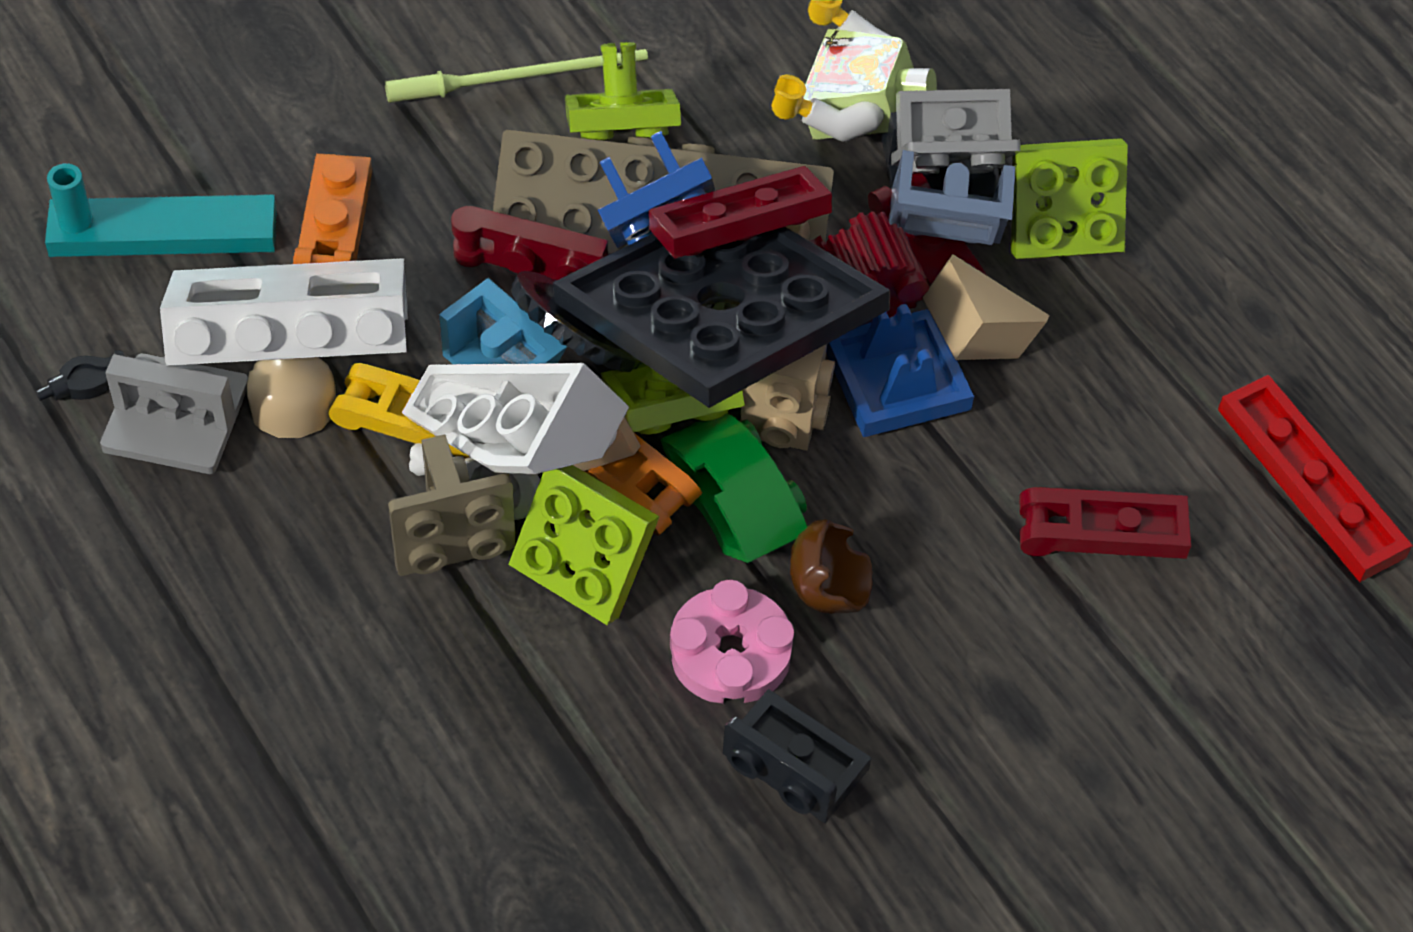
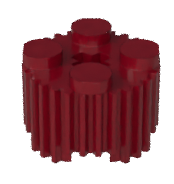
M871 211L868 215H864L861 212L857 217L849 220L851 224L850 229H840L839 234L829 235V240L823 241L821 235L813 240H808L890 290V310L886 312L889 318L896 314L897 308L902 304H907L909 309L915 308L917 306L916 302L921 301L930 288L906 232H904L902 227L898 228L896 223L890 225L885 212H880L878 215L874 211ZM873 319L862 325L872 323Z

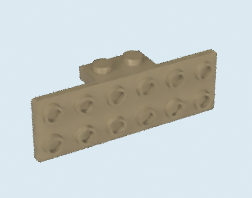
M505 130L502 134L493 211L608 240V254H612L628 246V244L620 248L616 247L598 212V209L618 200L600 161L610 157L628 194L668 175V172L652 139L630 137L626 144ZM683 144L682 150L670 149L680 168L702 158L713 179L715 190L801 166H806L830 192L832 190L834 172L830 167L714 154L715 148L700 144ZM829 214L808 220L810 227L809 240H813L821 235L823 241L826 240Z

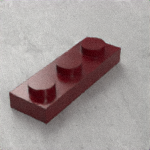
M801 166L649 209V229L674 259L682 256H693L709 248L737 240H749L757 234L788 225H800L809 219L832 213V193L806 166Z

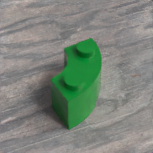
M726 413L715 420L697 421L660 439L667 459L684 471L702 491V494L693 503L703 514L714 532L724 555L749 563L797 539L798 535L807 528L802 515L807 510L802 491L793 480L785 481L775 462L762 446L759 434L749 420L739 421Z

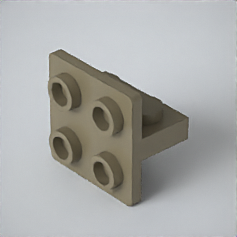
M446 434L422 439L426 492L394 499L388 503L395 565L398 575L405 576L413 573L430 574L440 570L445 565L474 558L479 560L491 559L503 551L513 549L516 544L513 484L510 475L502 473L470 481L463 455L452 457Z

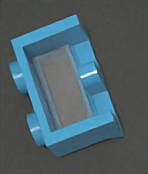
M489 278L439 314L443 356L453 365L556 364L568 347L561 345L559 340L545 333L539 324L531 321L528 313L521 310L517 302Z

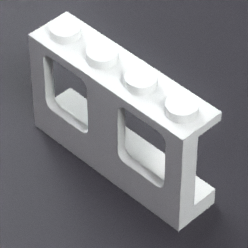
M404 258L174 270L160 306L166 366L407 352L405 320L408 319Z

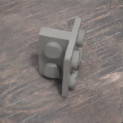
M1010 89L899 91L896 94L898 150L891 154L892 165H899L902 151L906 150L914 152L912 174L920 172L923 175L939 173V168H947L953 163L965 165L969 170V174L989 173L994 171V167L1004 166L1005 159L1020 152V140H1012Z
M143 353L138 354L136 358L113 354L105 374L114 410L100 441L102 451L107 454L206 474L215 473L246 395L248 376L244 373L199 364L166 366L164 357Z

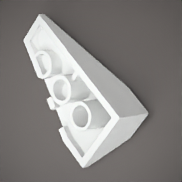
M584 363L429 365L402 413L409 420L435 436L446 434L448 444L493 472L537 474L602 458L606 450L614 442L617 436V429L629 406Z

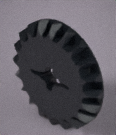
M521 271L512 283L511 292L513 297L517 301L519 308L528 313L529 319L539 324L545 333L555 337L561 345H566L573 349L579 356L583 355L589 358L596 365L603 364L610 370H619L621 372L637 370L642 363L640 360L554 302L553 282L556 280L531 271Z

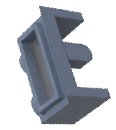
M902 151L892 187L890 225L896 223L898 228L902 227L904 232L911 235H926L961 240L967 243L1000 244L1008 220H1012L1015 166L1004 165L994 196L991 198L968 194L969 170L961 163L949 165L944 177L943 190L911 186L914 152Z

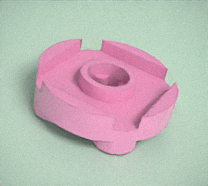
M735 580L721 581L713 589L705 590L688 600L674 618L670 632V650L675 674L689 691L709 702L724 704V698L738 699L743 697L744 703L757 701L768 689L774 691L786 677L789 671L794 629L783 610L767 596L755 590L747 589L742 583ZM727 635L737 636L743 639L742 646L746 650L740 653L732 648L723 653L718 650L721 643L720 638Z

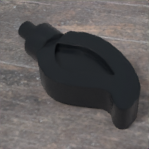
M121 350L114 352L115 355L124 356ZM95 356L72 358L59 370L60 375L47 379L48 386L36 390L39 401L52 396L55 401L70 396L71 399L84 400L100 396L109 391L105 373L112 356L108 358Z

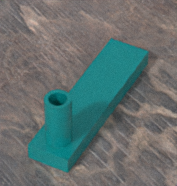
M68 163L59 164L48 172L47 181L52 199L49 201L45 245L49 257L275 252L277 215L275 195L88 198L81 170L77 166Z

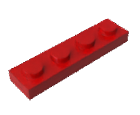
M1269 374L1222 397L1218 407L1220 414L1359 582L1407 558L1413 545Z

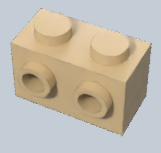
M827 344L743 389L745 406H742L741 421L749 420L756 428L761 441L778 448L792 447L808 451L813 428L824 430L831 396L828 395L835 367V361L825 360Z

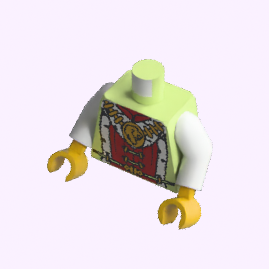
M811 0L808 6L810 19L818 25H828L834 22L838 28L827 30L806 85L802 80L793 75H782L779 77L772 101V110L780 119H792L799 114L802 116V122L808 125L813 139L835 138L839 141L847 142L865 134L888 132L890 113L896 112V94L899 91L937 89L935 71L932 68H913L906 42L901 38L886 34L853 10L847 13L840 8L843 0Z

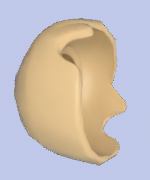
M319 357L259 360L254 364L253 370L249 372L246 386L253 421L260 430L277 438H302L322 430L331 420L329 410L336 398V385L328 364Z

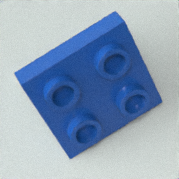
M661 131L652 135L651 138L668 175L628 194L610 157L600 161L618 200L598 209V212L617 248L626 244L630 245L652 234L649 229V209L716 191L713 179L703 159L700 158L680 168Z
M902 304L897 308L896 314L893 317L889 318L887 312H884L873 318L872 323L861 325L831 341L826 346L828 359L835 361V375L863 437L972 409L974 395L958 361L952 355L929 309L911 313L908 305Z

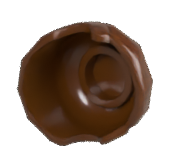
M827 519L812 522L795 540L791 552L790 575L799 598L808 607L829 614L860 612L869 603L873 587L872 563L866 553L855 551L849 547L847 538L854 534L852 528L833 523Z

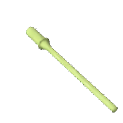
M646 49L635 51L636 61L648 60ZM617 53V64H621V53ZM603 56L464 76L442 74L441 71H437V74L385 81L388 103L441 95V98H444L445 94L463 86L603 66Z

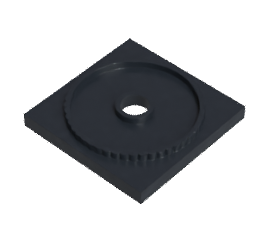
M787 227L757 234L749 240H737L709 248L697 255L682 256L675 259L652 233L553 282L555 303L708 408L890 310V290ZM714 303L736 305V307L726 310H715L706 306Z

